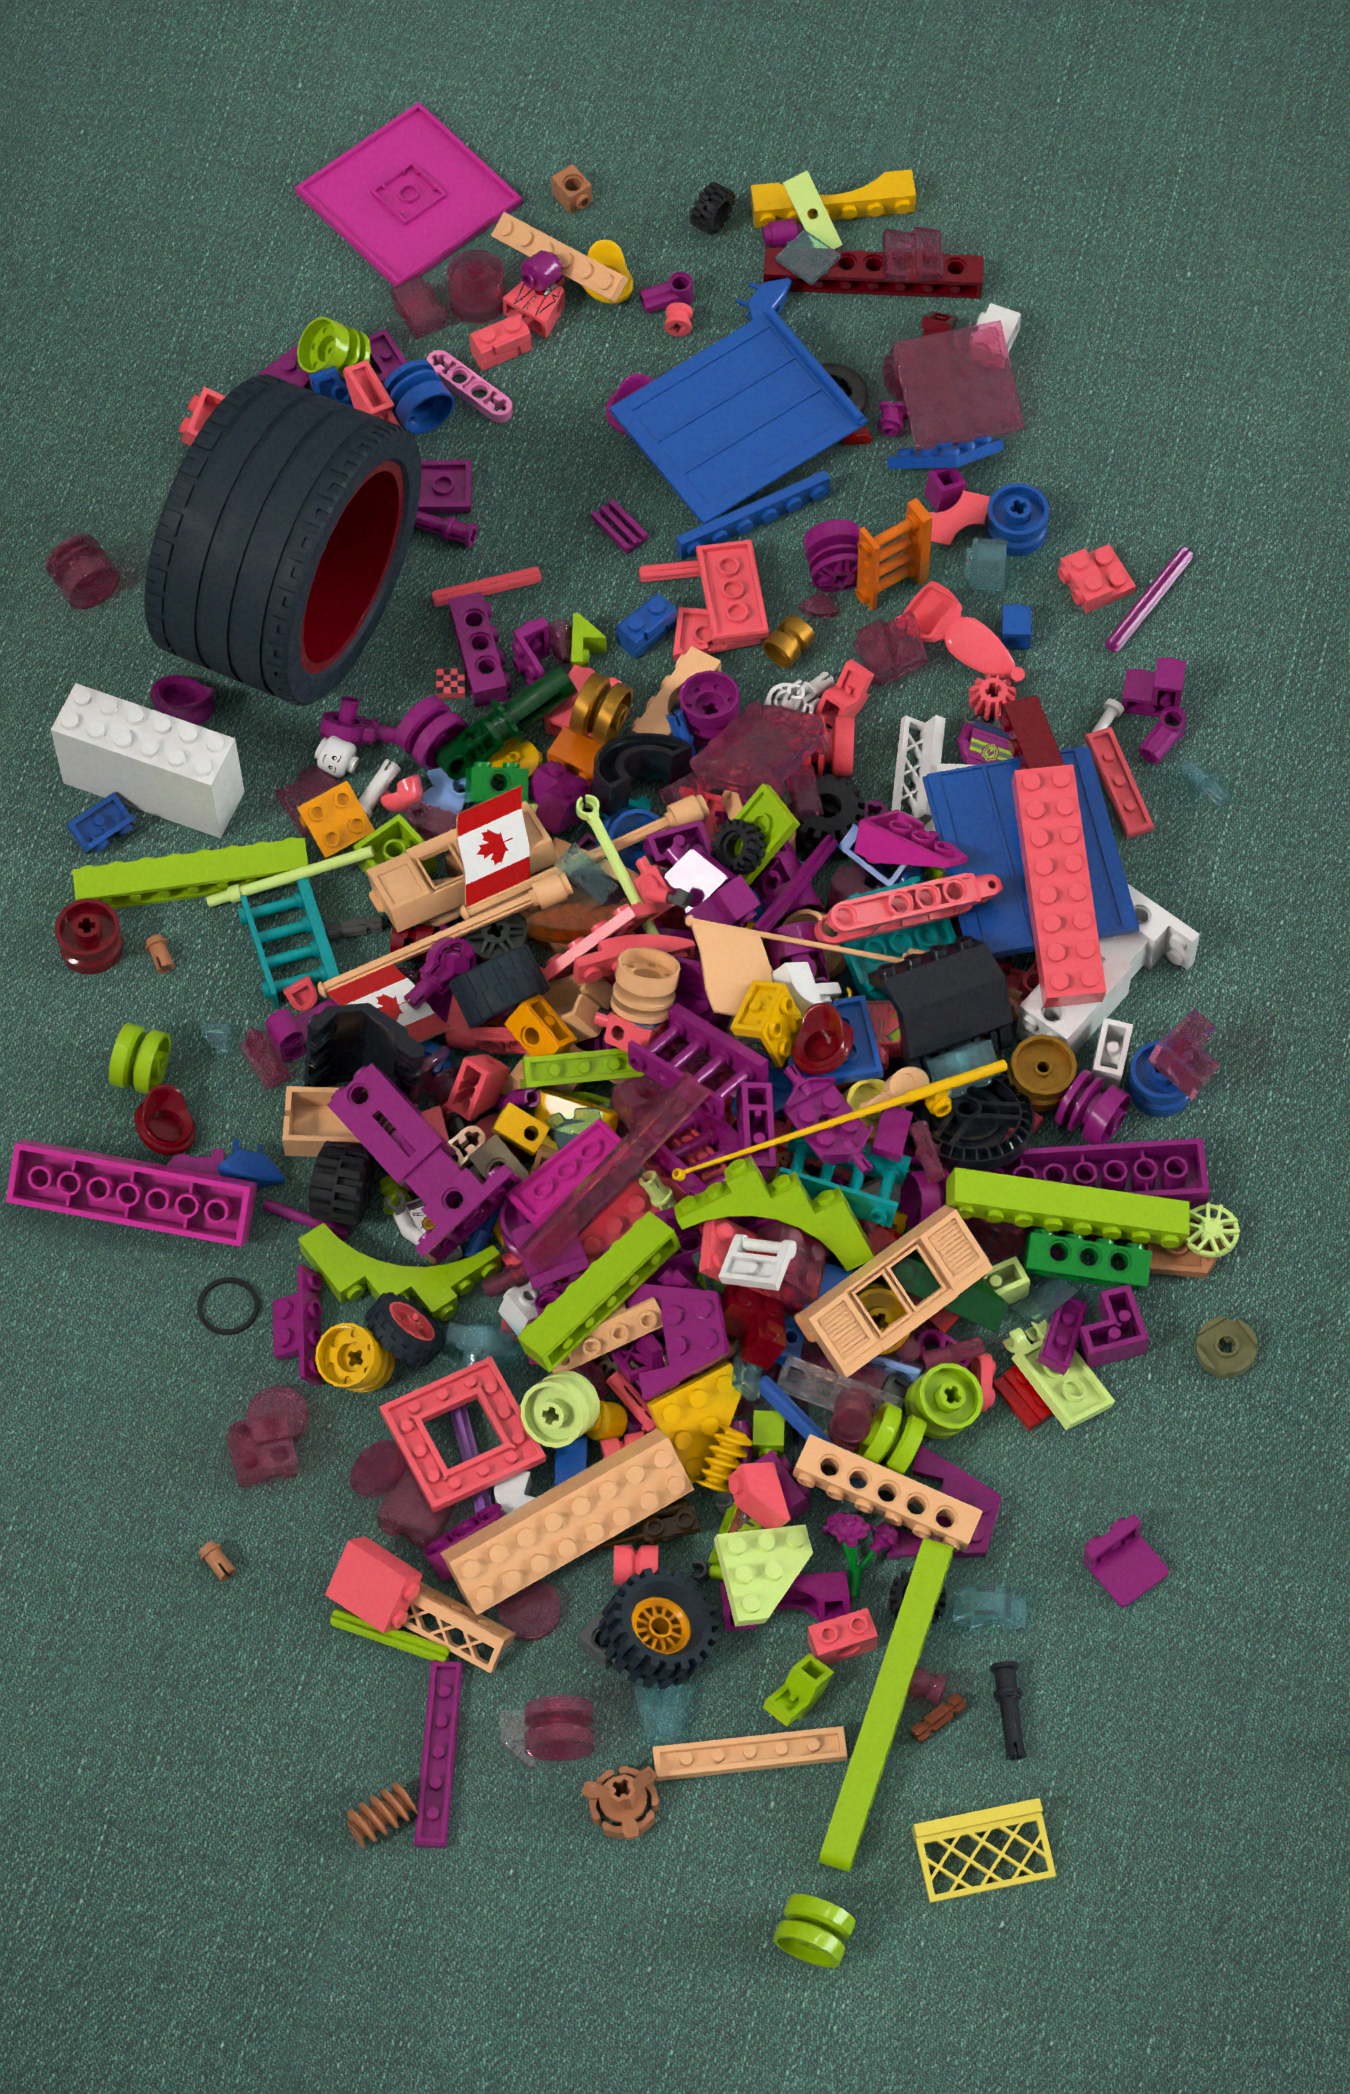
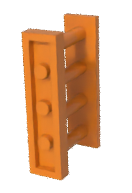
M917 497L907 502L905 520L872 537L865 527L859 529V542L857 543V589L855 593L858 600L862 604L866 603L872 612L877 609L878 593L906 577L913 578L918 585L928 581L933 517ZM904 534V536L900 537L899 539H897V540L891 542L890 544H888V545H886V546H884V547H882V548L880 549V546H882V545L886 544L887 542H889V541L895 539L896 537H898V536ZM903 549V551H902L901 553H899V554L893 556L892 558H890V559L884 561L883 563L879 564V562L883 561L884 559L890 557L891 555H893V554H895V553H897V552H899L900 550ZM902 565L901 568H899V569L895 570L894 572H892V573L886 575L885 577L879 579V577L885 575L886 573H888V572H890V571L894 570L895 568H897V567H899V566Z

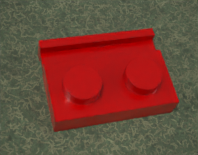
M1017 1365L1003 1373V1376L992 1381L994 1390L1029 1432L1033 1430V1427L1039 1423L1042 1424L1054 1415Z

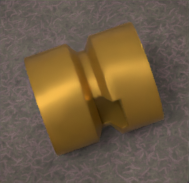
M788 615L777 627V631L772 632L762 643V648L773 663L788 669L798 660L801 655L800 651H806L815 641L816 636L812 628L803 619L795 615Z

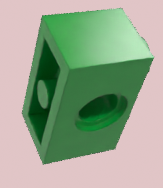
M474 762V767L466 768L465 803L480 804L520 785H523L521 793L522 802L527 801L528 803V768H520V763H503V768L492 767V762ZM494 775L499 776L503 781L500 791L493 789L491 786V778Z

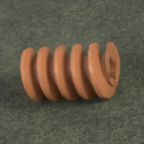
M397 1782L391 1784L392 1794L386 1789L380 1791L382 1801L375 1796L369 1797L370 1807L363 1802L358 1804L359 1814L352 1809L347 1811V1825L362 1849L366 1848L364 1841L366 1836L373 1842L377 1841L376 1830H379L385 1836L388 1834L386 1824H391L395 1829L399 1828L397 1817L400 1816L406 1822H409L408 1811L410 1809L418 1815L411 1798Z

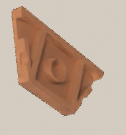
M1193 1218L1190 1219V1222L1200 1225V1223L1194 1220ZM1232 1224L1223 1227V1229H1234V1226ZM1190 1230L1189 1237L1193 1235L1195 1231ZM1226 1236L1228 1242L1230 1241L1232 1236ZM1199 1237L1192 1243L1198 1247L1202 1240ZM1185 1241L1180 1247L1165 1248L1161 1244L1149 1242L1141 1244L1144 1246V1250L1152 1251L1150 1274L1206 1278L1219 1258L1200 1256L1194 1253L1186 1245ZM1220 1241L1216 1242L1219 1251L1225 1248ZM1210 1243L1202 1249L1209 1252L1213 1251Z

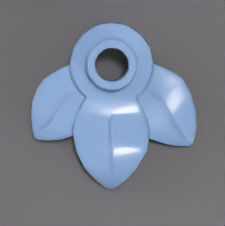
M441 768L427 771L428 778L433 787L424 792L420 803L429 809H439L441 818L456 816L462 811L465 803V792L458 793L457 791L460 789L465 790L466 776L459 780H453Z

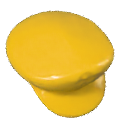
M599 240L590 247L587 256L628 278V281L616 303L584 286L583 288L590 296L600 302L607 304L624 302L633 292V279L626 267L621 248L611 240Z

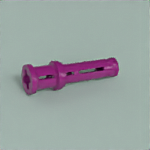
M417 511L414 528L440 535L444 541H458L464 543L465 547L468 548L473 546L478 532L477 524L471 523L469 525L458 522L451 516L444 519Z

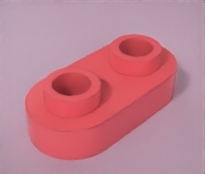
M977 1351L972 1357L970 1372L977 1378L982 1388L983 1405L981 1412H986L989 1407L993 1406L995 1401L992 1378L995 1374L996 1363L993 1361L990 1353Z

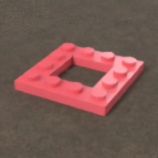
M492 1356L379 1406L385 1423L433 1513L546 1462V1455L540 1444L533 1440L525 1430L521 1420V1409ZM478 1399L502 1445L447 1469L423 1423Z

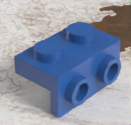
M113 792L68 822L66 827L85 854L92 849L96 854L110 844L107 840L114 834H117L120 838L133 829L131 823L137 818L134 814L130 815L116 793Z

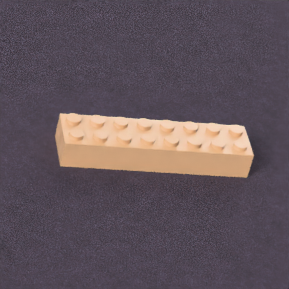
M656 1428L454 1544L440 1554L467 1605L476 1615H479L695 1489L669 1438Z

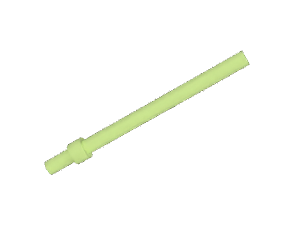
M368 846L242 886L238 883L227 887L226 891L207 896L206 900L209 907L230 901L232 904L240 902V896L242 895L249 896L375 857L374 849L372 846Z

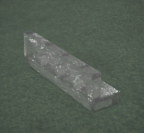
M790 1355L787 1356L784 1365H782L776 1381V1385L788 1395L868 1425L883 1404L882 1401H888L899 1408H902L904 1398L854 1379L846 1378L841 1374ZM790 1367L797 1368V1369H799V1370H802L803 1372L798 1371V1370H795V1369L790 1368Z

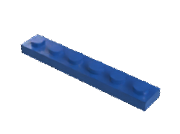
M823 470L677 536L676 552L681 560L696 557V546L725 543L728 539L737 535L747 534L759 525L771 523L777 517L788 512H796L810 502L822 500L826 495L830 494V477Z

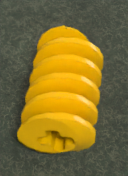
M718 1423L725 1432L724 1434L714 1433L713 1437L720 1444L709 1445L708 1448L715 1456L704 1457L710 1468H700L699 1472L705 1477V1480H695V1482L721 1493H731L728 1486V1476L733 1472V1469H737L742 1464L737 1458L748 1457V1453L742 1446H752L753 1442L746 1434Z

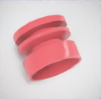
M805 715V722L800 732V761L803 768V776H811V763H818V775L821 777L824 773L825 764H831L832 773L835 777L852 778L855 717L836 716L833 729H827L825 717L820 716V728L814 729L812 728L813 715Z

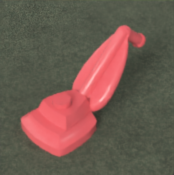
M931 581L926 584L910 601L898 621V627L916 640L923 642L945 641L948 651L956 659L985 675L988 673L994 678L1000 673L1002 680L1010 678L1012 683L1021 681L1025 677V671L1021 667L1015 668V663L1000 639L977 619L961 617L962 605L959 600L946 587L937 582Z

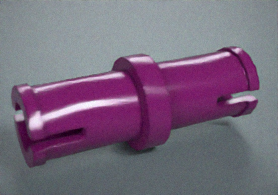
M531 1087L526 1090L515 1089L508 1095L500 1096L497 1101V1108L501 1111L510 1102L521 1110L527 1111L529 1107H535L540 1103L541 1095L539 1091L534 1092L535 1088Z

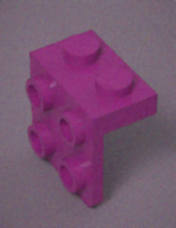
M544 617L530 620L522 627L513 631L514 643L511 644L515 657L512 658V662L516 671L519 674H524L527 679L525 680L527 687L545 674L538 660L550 655L549 625Z
M567 1210L558 1212L539 1229L530 1222L512 1231V1238L533 1290L539 1288L540 1292H545L558 1286L556 1281L567 1276L569 1281L575 1280L585 1273V1269L590 1266Z
M1134 1513L1127 1519L1124 1517L1117 1519L1109 1527L1110 1531L1102 1537L1096 1535L1090 1539L1085 1545L1086 1549L1084 1550L1082 1562L1113 1600L1123 1608L1130 1605L1165 1579L1169 1573L1168 1567L1140 1536L1141 1521Z

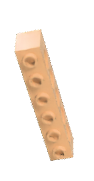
M811 1434L806 1441L792 1474L800 1484L806 1487L814 1488L816 1486L825 1490L826 1494L835 1500L842 1501L845 1499L854 1503V1506L862 1512H874L883 1516V1519L891 1525H904L913 1529L912 1532L920 1538H933L944 1544L954 1546V1552L959 1550L965 1552L983 1512L978 1508ZM830 1465L835 1469L836 1474L833 1476L825 1475L820 1467ZM851 1478H859L864 1482L865 1487L861 1489L854 1488L849 1480ZM888 1491L893 1495L894 1500L889 1502L883 1501L879 1497L878 1492ZM910 1503L918 1504L922 1509V1513L917 1515L911 1513L907 1505ZM936 1517H947L951 1522V1526H940L936 1521Z

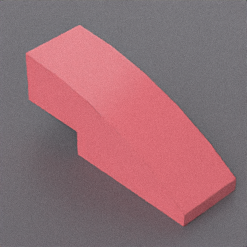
M368 360L344 368L343 373L354 409H359L400 426L392 412L395 405Z

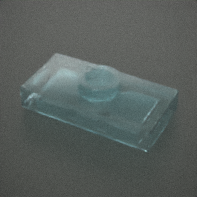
M736 1337L732 1386L747 1400L752 1402L759 1399L762 1368L741 1360L740 1339Z

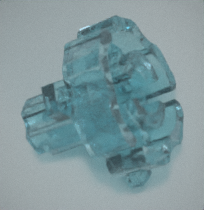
M449 1322L445 1345L464 1351L461 1369L490 1356H517V1351L512 1350L515 1338L514 1332L476 1323Z

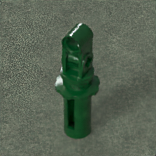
M557 665L503 705L497 700L492 699L490 704L493 711L487 714V716L482 715L479 717L475 724L464 729L454 739L441 746L435 753L436 764L450 779L459 780L466 776V768L474 767V762L488 761L495 753L506 749V744H509L510 741L515 740L520 745H524L526 741L522 733L578 693L575 685L566 672Z

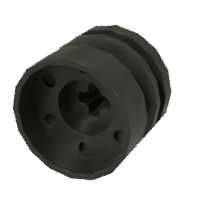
M518 912L465 935L466 941L475 949L476 966L528 943L525 921Z

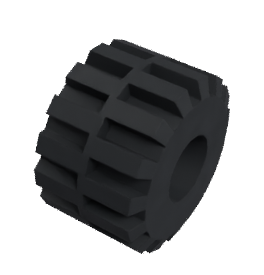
M818 775L811 777V784L804 781L799 785V792H793L789 810L800 823L796 829V849L798 851L805 849L806 857L812 854L827 835H831L833 839H836L839 845L853 824H859L861 819H865L864 798L860 797V790L855 785L849 788V780L842 777L840 781L834 780L835 775H827V779L820 780ZM837 846L830 857H833L834 861L841 860L844 852Z
M331 1141L324 1143L317 1156L310 1183L309 1210L312 1218L355 1227L360 1224L368 1208L375 1173L374 1157L366 1148Z

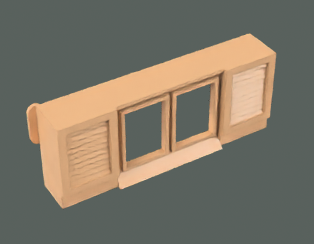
M527 801L522 802V813L530 849L531 875L552 865L562 863V857ZM456 828L406 849V853L366 870L372 887L369 897L378 912H386L397 933L465 904L464 871L457 843ZM449 850L462 870L463 875L435 886L421 862Z
M944 1205L819 1299L797 1313L794 1320L809 1342L816 1341L835 1371L848 1378L957 1298L961 1292L994 1268L957 1210ZM915 1249L941 1286L916 1306L890 1269ZM880 1275L884 1277L907 1312L881 1332L856 1295L857 1292Z

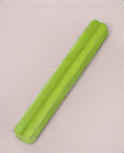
M339 1608L334 1609L330 1618L331 1625L428 1660L445 1662L450 1655V1649L445 1645L399 1629L382 1633L355 1614Z

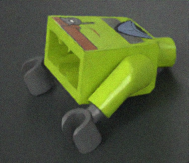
M723 1492L720 1494L721 1500L728 1503H715L716 1511L720 1515H724L718 1534L765 1529L735 1505L731 1493ZM714 1543L708 1560L712 1564L710 1567H707L700 1560L692 1564L695 1569H704L700 1575H691L699 1584L706 1582L709 1577L712 1580H724Z

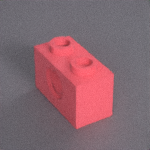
M865 1608L808 1626L807 1641L813 1656L824 1665H829L876 1650L878 1634L869 1609Z

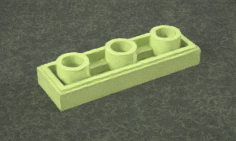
M806 170L782 182L813 248L816 250H830L842 246L843 244L808 171ZM814 208L817 215L815 218L810 219L808 211Z

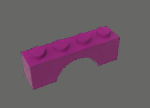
M846 1571L798 1575L773 1612L784 1609L802 1610L814 1616L819 1622L851 1613ZM720 1583L725 1631L756 1629L758 1624L735 1627L725 1583Z

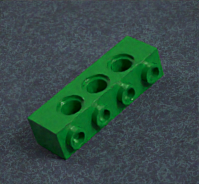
M1036 1229L1035 1232H1031L1026 1238L1023 1269L1026 1274L1118 1288L1130 1285L1133 1291L1143 1292L1148 1287L1152 1251L1144 1250L1143 1245L1136 1243H1127L1126 1247L1114 1245V1241L1110 1239L1098 1238L1096 1242L1084 1240V1236L1078 1234H1066L1065 1237L1054 1236L1053 1231ZM1053 1247L1061 1249L1064 1253V1260H1054L1050 1255V1249ZM1082 1252L1090 1253L1094 1258V1265L1087 1266L1083 1264L1080 1254ZM1111 1258H1120L1124 1262V1270H1115L1111 1266Z

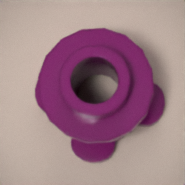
M881 401L879 409L882 410L881 419L877 422L878 430L888 437L901 434L904 431L902 422L908 418L909 414L905 411L906 404L903 402L890 403Z

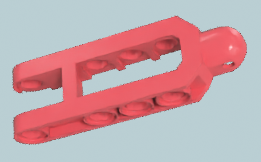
M962 873L841 901L835 904L828 914L818 920L815 924L814 933L820 943L838 945L949 919L967 913L973 905L986 903L1003 890L1000 878L994 874L975 876L972 873ZM827 922L830 928L838 932L837 936H827L823 930L824 923Z

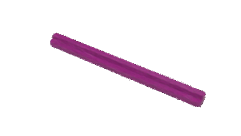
M831 835L824 837L755 923L752 930L768 933L771 931L837 848L838 841L836 839H833Z

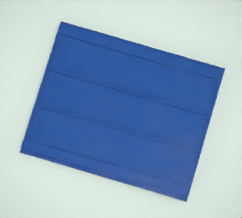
M772 307L765 310L759 317L609 407L612 416L701 524L710 522L867 424V419Z
M1080 746L1059 750L1064 764L1074 765L1098 937L1103 939L1138 932L1140 927L1090 748ZM1018 758L929 773L927 776L922 777L935 830L939 834L938 840L951 843L968 856V862L945 868L947 877L962 873H972L975 876L994 874L1001 880L1003 890L986 903L973 905L967 913L958 916L962 935H969L974 939L984 942L994 958L1035 951L1011 784L1014 770H1018V765L1020 764Z

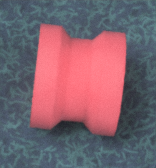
M676 302L669 304L666 307L665 331L673 336H686L691 332L692 323L690 320L693 317V309L685 303Z

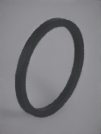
M225 1277L211 1282L203 1289L198 1299L197 1309L200 1320L210 1331L221 1335H233L246 1330L255 1321L259 1311V1300L255 1290L249 1283L239 1278ZM225 1283H235L245 1287L254 1299V1310L251 1317L243 1325L233 1329H221L211 1325L205 1319L202 1312L203 1301L208 1292L214 1287Z

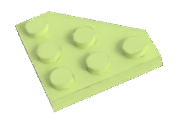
M806 1524L716 1535L714 1543L735 1627L766 1623L813 1554Z

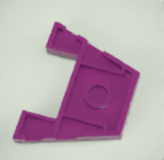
M642 1284L627 1298L628 1308L654 1297L661 1310L669 1366L639 1373L643 1401H652L657 1398V1395L667 1389L671 1390L679 1385L680 1381L694 1373H699L730 1354L720 1293L709 1290Z
M920 1445L912 1475L943 1483L940 1492L983 1511L965 1552L960 1550L954 1552L952 1558L986 1557L1002 1496L928 1448ZM936 1517V1521L940 1526H951V1522L947 1517ZM896 1529L900 1534L897 1544L901 1548L899 1550L889 1548L887 1559L899 1560V1557H914L916 1559L923 1538Z

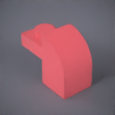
M852 659L847 661L836 685L824 691L814 715L818 718L824 716L826 723L832 727L836 716L855 717L870 695L867 693L874 674Z

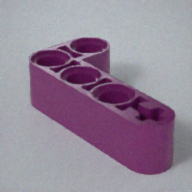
M330 998L295 1017H292L288 1009H280L267 1018L265 1024L268 1038L283 1062H291L306 1055L307 1024L310 1018L316 1013L320 1014L327 1006L339 1004Z

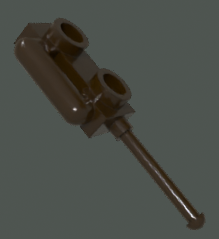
M684 1499L674 1501L641 1520L642 1531L636 1532L637 1534L603 1542L588 1552L593 1553L596 1550L636 1540H645L646 1545H656V1543H667L668 1540L700 1533L701 1530L695 1506H689L688 1501ZM677 1514L676 1516H673V1517H669V1518H665V1519H659V1518H662V1517H666V1516H670V1515Z

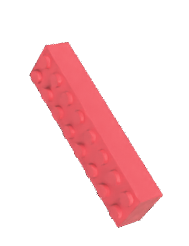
M1074 765L1014 770L1011 784L1043 1008L1103 1002L1106 995V985Z

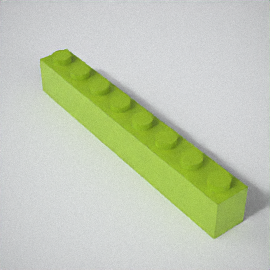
M289 837L275 842L260 841L246 846L231 845L217 850L202 849L188 854L173 853L159 858L144 857L130 862L115 861L101 866L86 865L79 869H72L76 901L86 898L97 899L110 905L112 909L210 896L226 891L229 886L238 883L242 886L309 865L305 837ZM297 881L285 885L297 884Z
M956 1167L946 1180V1206L956 1209L962 1219L975 1217L985 1219L990 1223L1003 1221L1015 1223L1019 1227L1038 1226L1044 1227L1047 1231L1065 1230L1082 1236L1093 1234L1110 1240L1128 1239L1137 1244L1156 1243L1161 1244L1165 1248L1180 1247L1190 1235L1189 1201Z

